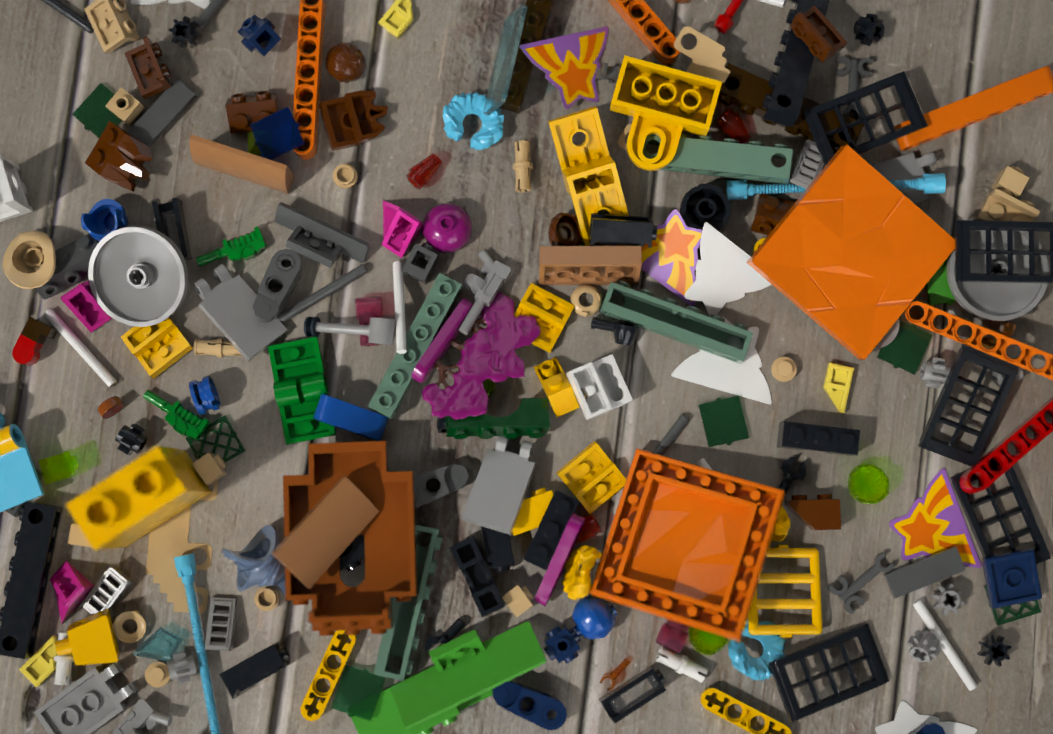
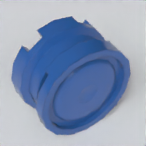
M210 376L203 377L202 381L199 382L197 380L189 382L191 397L200 415L206 414L210 409L214 411L220 409L219 395Z

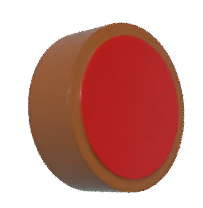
M113 396L100 404L97 411L103 419H107L117 414L124 407V403L118 396Z

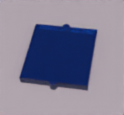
M289 106L250 124L256 139L255 145L259 147L263 158L273 160L305 145L299 130L300 124L295 121Z

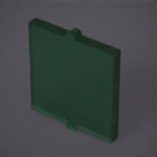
M102 83L94 89L72 114L85 126L86 131H91L98 138H100L109 121L117 125L122 122L121 119L105 107L115 94ZM123 103L119 108L125 107L126 104Z
M899 320L900 325L897 336L890 344L880 348L876 358L893 365L894 369L900 368L915 375L932 334L916 328L915 324L910 325Z
M739 396L722 400L717 398L716 401L698 405L708 448L722 444L729 446L731 442L749 438Z
M346 665L331 708L347 713L350 718L356 716L371 721L386 678L369 673L367 669L360 670Z

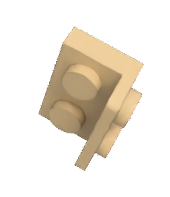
M95 0L84 9L102 49L106 53L113 52L127 41H137L140 39L136 31L137 27L129 16L124 0Z
M1000 188L988 194L976 219L979 221L1033 222L1034 218L1038 217L1041 211L1036 209L1033 203L1026 200L1020 201L1012 197L1013 194L1010 191Z

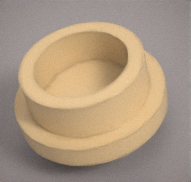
M340 164L334 169L333 180L338 187L343 189L351 188L357 182L358 174L352 165Z
M780 357L772 363L771 373L776 380L787 382L796 375L797 367L792 359Z
M263 586L256 591L254 601L260 610L271 611L278 606L280 594L273 586Z
M157 661L151 663L146 668L145 679L150 686L158 688L169 682L170 676L166 663Z

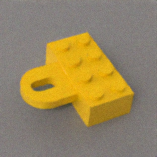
M624 55L610 111L633 117L626 145L630 160L643 170H660L673 160L682 130L707 136L722 82ZM655 134L660 138V146L656 157L648 159L643 155L644 143L648 135Z

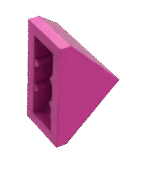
M383 200V242L381 245L402 258L423 229V225L419 219L401 207Z
M89 281L80 283L60 297L90 332H93L112 319L95 300Z
M65 561L49 579L54 587L61 624L66 621L95 586L68 561Z

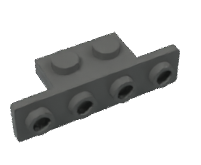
M283 202L279 203L275 222L293 230V233L287 240V248L329 268L332 267L340 254L346 255L360 263L366 260L370 246L368 242Z
M87 234L55 251L56 267L53 276L42 287L34 289L46 300L87 279L90 258L99 241L90 234Z

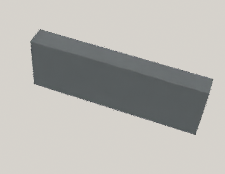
M176 79L171 84L172 87L168 88L127 133L140 139L149 147L153 145L197 97L179 79Z
M953 546L887 572L884 576L893 598H898L963 572L966 569L957 547Z

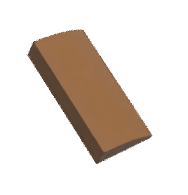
M191 134L190 153L196 165L289 194L295 175L287 165Z
M539 246V285H610L611 282L616 283L617 280L630 285L639 284L642 266L641 246Z
M346 476L340 477L271 554L310 589L379 511Z

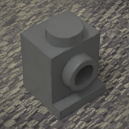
M415 243L402 269L403 273L426 285L439 259L438 254L435 253L436 249L425 243L422 246ZM420 259H425L427 261L425 267L418 266V261Z

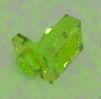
M69 450L64 451L62 454L38 460L45 485L73 478L76 476L75 470L79 469L76 455L70 456Z

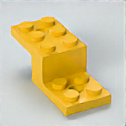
M596 106L548 120L566 190L572 199L585 246H590L591 213H598V211L605 209L609 211V214L629 216L616 164L609 155ZM576 132H583L585 134L584 142L578 145L572 142L573 135Z

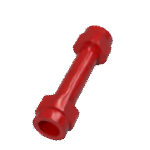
M743 0L731 1L724 14H719L715 20V29L721 33H727L733 25L732 18Z

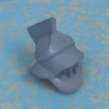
M266 525L260 529L242 551H231L225 548L221 551L225 555L224 557L233 560L235 565H237L236 582L239 591H244L254 586L267 587L278 585L281 592L286 595L285 566L271 554L280 544L279 534L274 526Z

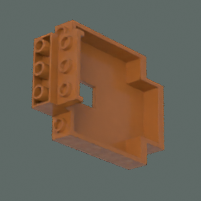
M387 441L308 444L309 475L283 476L284 539L339 478L346 476L371 501L379 512L359 533V535H364L365 578L361 584L353 587L346 585L342 581L340 575V556L310 589L285 567L286 601L293 600V605H308V600H312V610L308 612V622L312 623V631H319L320 636L335 635V630H345V635L361 634V630L371 629V634L387 633V629L393 627L392 597H396L397 602L412 601V596L418 595L414 471L389 472Z

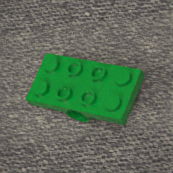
M318 337L268 346L274 378V395L280 410L286 445L336 436L335 426L313 419L321 394L329 396Z

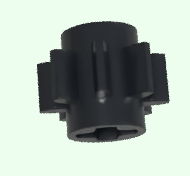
M867 13L866 17L860 16V19L855 22L853 32L856 36L855 39L860 40V44L871 46L872 42L878 43L883 37L885 27L882 23L883 20L877 19L878 15Z
M187 16L183 17V21L174 19L175 24L173 28L168 30L174 35L171 41L174 43L180 42L181 47L185 49L188 43L196 46L198 36H202L196 29L199 23L195 21L190 23V18ZM185 28H187V29H186L187 35L184 37L185 32H184L183 30H184Z
M132 424L131 427L124 425L115 439L116 442L120 443L117 449L127 455H131L132 452L140 453L148 440L143 435L146 430L137 424Z
M988 634L985 642H978L981 645V651L977 655L986 657L984 664L990 665L994 660V664L1001 667L1002 660H1010L1007 650L1011 646L1003 644L1004 637L998 636L995 641L993 635ZM992 646L998 650L996 655L991 651Z

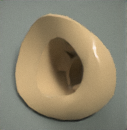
M40 231L23 232L16 236L8 245L3 257L4 274L11 283L22 289H34L42 287L53 276L56 267L55 247L50 237Z

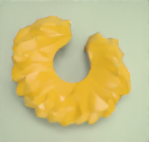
M584 545L571 552L564 567L565 574L562 581L564 585L563 591L567 593L569 599L577 600L587 596L592 587V584H590L591 567L595 566L596 559L600 560L602 556L601 552L596 548Z

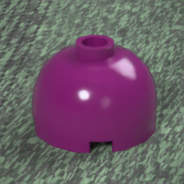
M441 203L433 207L426 214L423 222V234L427 243L435 248L436 251L441 253L462 250L468 244L472 235V222L468 213L460 206L452 203Z

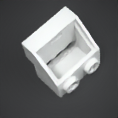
M613 354L566 373L586 420L610 412L633 401ZM580 388H582V390H583V392H584V395H585V397H586L587 400H585V398H584V396H583L582 391H581Z

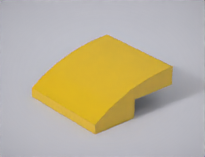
M530 283L514 316H534L541 332L531 344L551 353L575 305Z
M170 317L152 326H134L121 336V339L131 353L140 361L153 379L193 349Z
M595 441L556 472L589 514L623 488L626 482L623 474Z

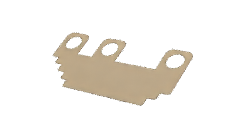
M689 26L682 28L674 42V47L693 59L686 72L724 83L730 74V70L724 67L727 59L722 57L725 47ZM688 33L695 35L697 38V45L691 50L684 49L681 45L682 37ZM631 124L625 127L618 139V145L626 151L625 136L630 131ZM683 130L681 133L688 135V138H692L694 133ZM648 144L647 152L656 154L660 145Z
M218 480L213 483L212 493L200 500L213 501L216 499ZM191 506L149 533L146 574L153 575V582L160 584L161 593H167V602L174 603V612H190L188 610L187 595L185 594L187 591H185L186 588H184L181 577H178L174 557L192 554L195 549L200 548L207 553V560L201 565L196 564V570H207L211 566L212 547L209 544L188 543ZM195 587L194 591L200 593L203 597V603L197 609L199 610L198 613L202 614L207 610L208 591L204 587Z

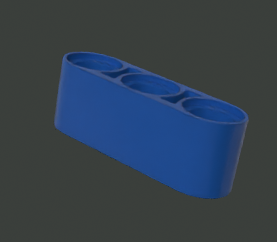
M323 394L320 396L313 416L315 420L375 441H381L389 419L381 414Z

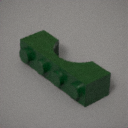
M523 398L519 408L512 414L504 417H494L485 413L478 416L469 415L465 419L455 420L447 415L445 416L446 437H453L454 439H465L472 436H478L480 439H490L493 436H503L507 439L517 438L518 436L541 438L546 436L550 428L548 398Z

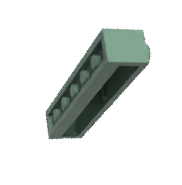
M655 134L648 135L644 143L643 155L648 159H652L657 155V153L650 154L647 152L648 144L660 145V138ZM681 134L673 160L660 170L789 184L793 149H788V146L784 144H774L773 147L763 146V143L757 141L740 144L735 139H723V142L713 141V138L708 136H699L698 139L688 138L686 134ZM771 159H786V164L782 167H775Z
M439 273L406 334L407 352L405 354L396 353L368 407L393 420L414 381L411 376L415 366L443 327L463 290L462 284Z
M617 280L616 283H610L600 310L601 314L739 364L744 361L753 333L748 331L749 327L739 323H734V326L724 322V318L711 314L710 317L702 315L700 309L692 306H687V308L677 306L678 302L670 298L664 297L663 300L655 298L653 292L645 289H640V291L630 289L631 285L623 281ZM612 295H622L625 300L624 305L621 307L610 303ZM732 336L739 337L742 342L741 348L729 346L727 344L728 339Z
M416 524L418 595L412 596V601L397 602L396 597H392L393 627L387 629V633L382 635L374 669L375 675L404 681L406 675L411 676L414 660H410L412 650H417L420 635H416L418 625H423L426 610H422L423 600L429 599L432 585H427L429 575H434L437 560H433L435 550L440 551L443 536L439 535L440 529ZM421 532L431 534L430 545L421 546L418 543L417 537ZM392 656H399L403 660L400 670L395 671L389 667L388 662Z

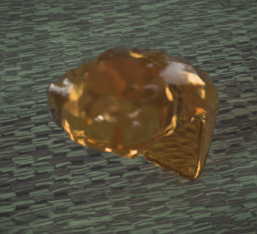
M1007 322L1003 326L1001 334L1012 338L1016 325ZM983 336L981 343L985 348H993L997 343V339H989Z

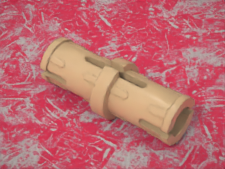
M526 140L515 141V163H513V170H515L516 175L515 191L519 193L530 192V170H532L530 142Z
M218 338L217 340L195 339L194 342L195 355L217 356V358L242 356L232 343L224 341V338Z

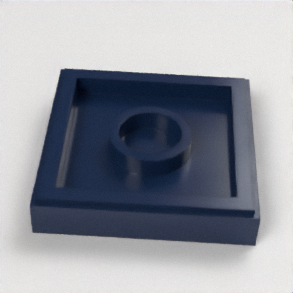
M1027 548L981 558L989 603L992 609L1042 599L1034 549Z

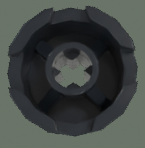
M699 184L691 188L684 195L679 206V213L687 227L703 230L704 223L707 222L720 231L730 217L731 203L720 187L713 184ZM703 206L707 207L706 211L710 214L702 215V212L699 210Z

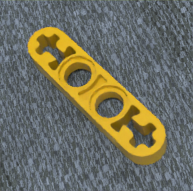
M336 630L302 702L300 710L303 718L306 720L315 721L323 715L355 646L357 635L348 636L352 640L351 643L347 642L343 646L342 650L347 651L345 655L339 650L332 649L333 645L337 648L339 647L341 639L338 636L345 633V630ZM335 654L340 657L341 666L339 668L332 669L328 666L327 659L330 655ZM320 678L329 680L331 685L329 691L320 692L317 689L316 684ZM312 692L318 697L326 698L324 702L320 699L316 705L319 713L308 714L309 709L306 705H311L316 698L311 696Z
M707 687L700 694V702L706 710L752 734H765L769 729L770 721L773 722L770 727L776 731H780L783 728L784 734H792L790 728L784 723L717 688ZM713 692L716 693L715 697L721 702H724V698H728L723 705L722 712L718 711L721 707L715 703H711L710 706L707 705L708 700L705 698L707 694L712 695ZM732 704H738L741 707V714L737 718H731L728 715V707ZM754 716H761L764 719V726L759 730H754L750 726V721Z

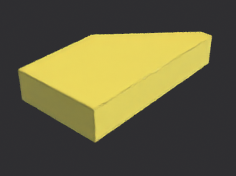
M396 0L379 21V25L397 39L401 37L413 22L411 0Z
M829 362L823 388L838 412L845 413L854 368Z
M53 635L19 669L36 688L56 670L57 661H54V656H57L55 641L58 640V637L56 635Z

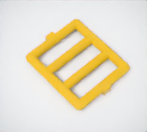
M776 545V548H769L766 558H809L810 573H761L758 583H810L811 599H758L756 589L748 615L749 633L751 635H780V638H791L792 635L821 634L823 627L819 550L817 548H788V545ZM758 609H811L812 624L759 625Z

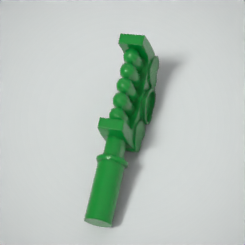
M255 227V231H251L250 234L246 233L245 236L241 235L239 238H234V241L222 240L224 247L216 248L214 251L196 257L198 266L201 267L218 259L221 260L228 256L231 262L241 261L242 258L246 261L255 258L256 253H261L262 250L267 248L261 231L258 227Z
M147 390L143 395L144 399L167 413L165 420L182 436L199 440L210 423L206 418H199L198 415H194L193 412L184 409V406L178 401L171 404L168 400L166 401L150 390Z

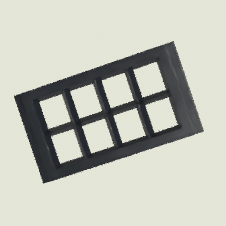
M904 71L810 108L802 113L825 166L835 155L829 136L839 132H844L849 146L860 155L928 126ZM894 85L901 103L887 108L880 90ZM874 93L881 111L866 116L860 99ZM854 101L861 119L846 124L839 107ZM904 107L911 124L896 130L889 112ZM834 109L841 127L826 132L819 115ZM884 115L891 132L876 138L869 120ZM864 123L870 140L856 146L849 128Z
M955 221L956 282L1053 284V222ZM970 230H986V249H970ZM991 230L1007 231V250L992 249ZM1013 231H1029V250H1013ZM1034 231L1050 232V250H1034ZM970 254H986V273H970ZM992 254L1007 255L1008 273H992ZM1013 255H1029V274H1013ZM1035 255H1050L1051 274H1035Z
M962 344L918 446L972 467L979 461L1017 376L1019 366ZM965 361L983 367L977 382L959 376ZM987 369L1005 376L998 391L981 384ZM957 381L974 388L968 402L950 396ZM978 390L996 396L989 411L972 405ZM947 402L965 408L959 423L942 417ZM969 410L987 416L981 431L963 425ZM938 422L956 428L950 443L933 437ZM960 430L978 436L972 451L954 445Z
M994 460L989 462V467L993 471L997 470V464ZM1013 466L1005 472L1010 487L992 493L989 486L986 488L988 496L973 502L970 501L968 494L960 487L959 481L963 473L950 477L983 557L993 556L991 549L1007 542L1012 552L1017 551L1013 540L1030 533L1036 549H1034L1036 564L1051 559ZM971 475V484L979 482L976 476ZM1013 492L1019 507L1001 514L995 499ZM991 501L997 516L979 523L973 508ZM1022 513L1028 528L1010 535L1004 519ZM1000 522L1006 537L988 543L982 528Z
M868 623L768 663L790 722L814 714L889 682ZM858 637L864 655L850 661L844 642ZM839 645L845 663L830 668L824 650ZM819 653L826 671L811 677L805 658ZM866 660L873 678L859 684L852 665ZM800 661L806 679L791 684L785 666ZM847 668L853 686L839 692L833 673ZM828 676L834 694L820 700L813 681ZM808 684L815 702L800 708L794 689Z

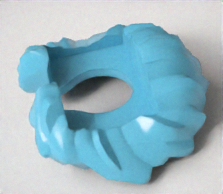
M463 92L460 95L456 94L449 105L444 106V130L446 136L455 141L461 140L464 133L463 119L470 114L477 115L482 121L480 131L475 133L470 139V148L475 150L487 149L501 139L504 131L502 125L504 115L501 114V109L497 108V104L493 103L491 98L480 95L478 92L473 94H465Z
M747 620L742 638L747 636L759 640L763 646V654L759 658H754L748 654L743 642L730 640L728 644L729 657L732 665L739 672L753 680L764 681L772 675L768 663L785 656L784 644L786 639L780 638V635H751L748 631ZM758 621L759 625H777L769 621Z

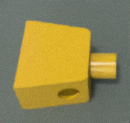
M109 609L102 610L70 624L67 629L68 638L55 641L57 655L61 656L72 653L75 665L113 663L119 660L120 652L113 631Z

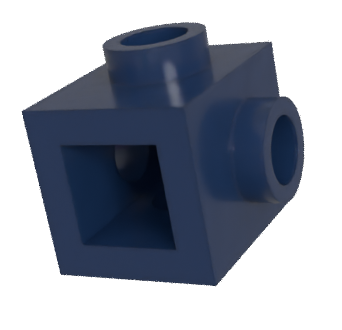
M253 15L247 18L237 31L243 38L241 43L251 53L255 50L262 56H265L281 40L274 31L276 27L266 17L261 19Z
M557 625L546 633L547 638L544 639V642L547 646L543 649L551 661L556 659L559 664L562 661H565L567 664L579 655L577 653L580 649L578 642L581 639L573 628L568 630L565 625L562 628ZM560 641L567 643L568 646L565 650H560L557 647Z

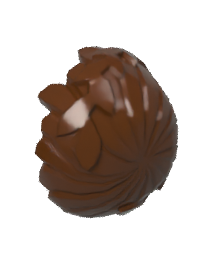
M340 43L333 46L327 53L325 66L327 72L331 76L333 75L336 80L349 83L362 76L365 70V57L355 45Z
M562 212L552 218L548 230L551 246H580L583 239L576 215H568V213Z

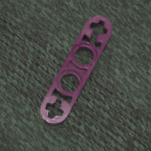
M575 513L572 514L536 593L535 602L543 606L548 604L584 525L585 518Z

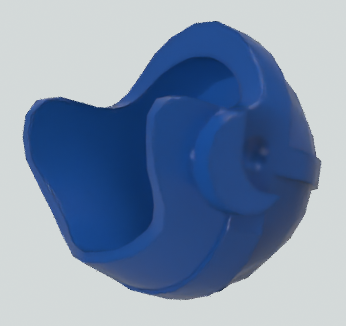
M102 199L91 208L88 214L83 213L81 217L82 228L87 230L98 241H101L109 233L127 227L129 224L125 209L120 203L112 199Z
M592 595L580 598L574 607L572 614L573 620L576 623L574 629L579 637L583 635L585 639L604 638L616 623L615 616L618 613L613 605H608L606 600Z

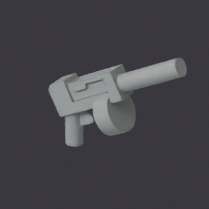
M486 249L478 254L484 263L480 273L487 275L483 280L474 274H468L462 283L469 292L475 294V303L459 328V331L466 335L469 333L483 307L491 305L503 282L506 283L511 276L510 267L497 260L494 261Z
M140 699L133 706L135 709L113 733L145 734L142 731L145 726H147V729H153L157 723L170 726L173 717L159 712L150 700Z

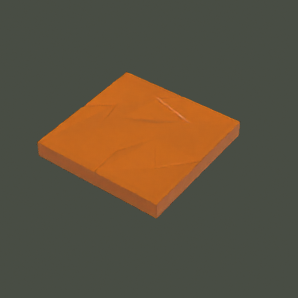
M844 145L835 153L746 263L856 358L865 360L955 249V239L850 146Z
M637 448L590 594L613 603L741 642L784 500V490Z

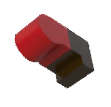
M29 317L13 348L12 356L14 360L27 366L36 364L40 358V349L47 337L54 339L58 330L35 318Z

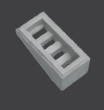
M805 141L790 180L791 183L805 189L821 172L824 165L815 142Z
M112 565L102 575L81 603V606L92 615L100 611L90 604L94 600L103 607L102 610H110L133 583V580L115 565ZM112 577L121 585L116 587L109 579ZM105 584L115 592L113 595L103 588ZM99 592L109 600L107 603L97 596Z
M210 598L205 650H233L237 598ZM216 605L230 606L229 611L216 610ZM228 616V621H215V617ZM215 626L227 627V632L215 631ZM214 637H226V641L214 642Z

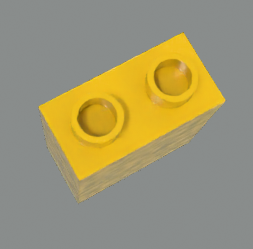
M157 445L67 503L66 507L93 550L128 547L212 491L192 465L193 461L186 450Z

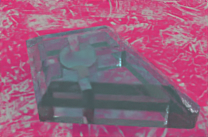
M160 627L133 652V655L169 661L173 659L172 654L177 652L184 638L164 627Z

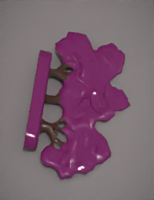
M499 292L489 307H483L480 319H476L471 328L474 333L473 337L463 343H459L455 340L460 333L459 328L474 305L471 301L463 298L412 372V379L419 383H424L434 369L439 371V382L427 385L422 391L423 400L432 406V416L443 418L448 415L457 420L465 419L469 415L478 416L487 412L488 395L484 390L483 382L486 379L501 382L505 381L507 377H525L524 360L516 355L515 349L531 345L540 335L541 329L537 325L536 318L525 315L515 317L514 300ZM485 323L487 324V327L483 328L479 326V324ZM450 346L459 349L462 353V358L457 364L446 366L441 361ZM451 368H458L459 371L454 373L451 371ZM445 372L453 376L454 384L452 386L447 384L445 378L448 375ZM440 383L444 384V390L439 388Z

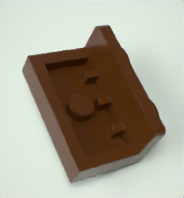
M813 6L805 13H797L790 25L794 34L805 42L810 52L815 57H818L822 63L842 50L848 43L816 6Z
M148 36L143 38L145 44L125 52L137 86L144 99L172 87L168 79L172 77L170 70L165 63L162 64L160 59L163 56L161 48L157 42L153 43Z
M259 91L252 96L238 93L231 95V98H228L225 106L231 134L279 129L281 126L277 107V93Z
M760 194L751 231L769 235L795 202Z

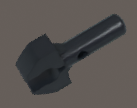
M796 457L783 461L780 469L783 470L784 478L778 489L784 490L785 495L794 480H803L807 474L805 463L801 462L798 471L791 475L790 467Z
M458 618L441 636L431 634L426 639L425 652L433 644L448 643L465 626V622Z

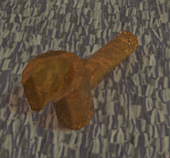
M625 658L611 673L603 674L600 684L604 679L610 678L613 683L607 688V691L612 690L615 687L616 678L630 662Z

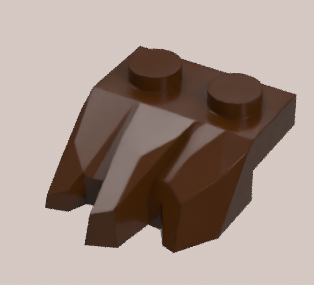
M361 90L346 93L344 97L320 101L319 107L332 151L363 144L377 137L385 129L384 125L378 123L377 120L387 115L388 106H375L372 104V101L376 98V91Z
M109 121L85 164L106 180L134 192L136 187L134 183L135 178L148 181L149 171L143 164L151 161L153 157L149 146L140 139L131 136L116 123Z

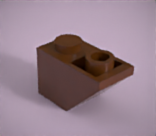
M817 494V500H807V495H792V500L785 501V506L811 530H841L840 499H832V494Z

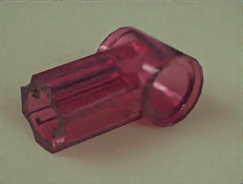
M381 296L355 298L356 317L359 320V325H369L370 318H383ZM360 335V346L382 345L368 343V335Z
M667 620L658 633L656 643L679 654L687 640L689 626Z

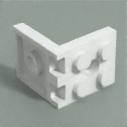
M1 153L0 222L33 212V209L28 205L25 195L27 190L25 184L21 182L18 170H20L19 165Z

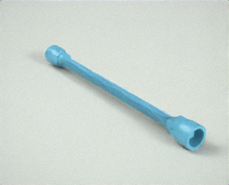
M944 173L923 174V178L915 180H889L899 190L901 188L902 190L904 188L906 190L915 188L923 190L924 194L945 193L946 189ZM747 180L726 181L728 200H747V196L759 193H804L806 190L793 183L785 185L766 184V186L763 184L762 186V184H747Z
M194 554L174 557L178 577H181L182 583L185 585L184 588H186L185 591H187L185 594L187 595L186 598H188L189 614H191L189 616L191 617L190 620H192V633H194L195 649H197L196 655L198 656L197 659H199V672L202 675L201 682H203V694L205 695L204 698H206V711L209 714L210 733L221 734L219 720H217L218 714L217 707H215V697H213V685L211 684L212 681H210V668L207 665V652H205V642H203V630L201 629L202 626H200V613L197 610L199 607H197V597H195L196 591H194V574H196Z

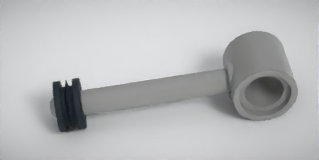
M308 316L304 321V333L309 337H318L320 332L368 335V343L394 345L395 319L370 318L369 325L325 323L321 322L319 317Z

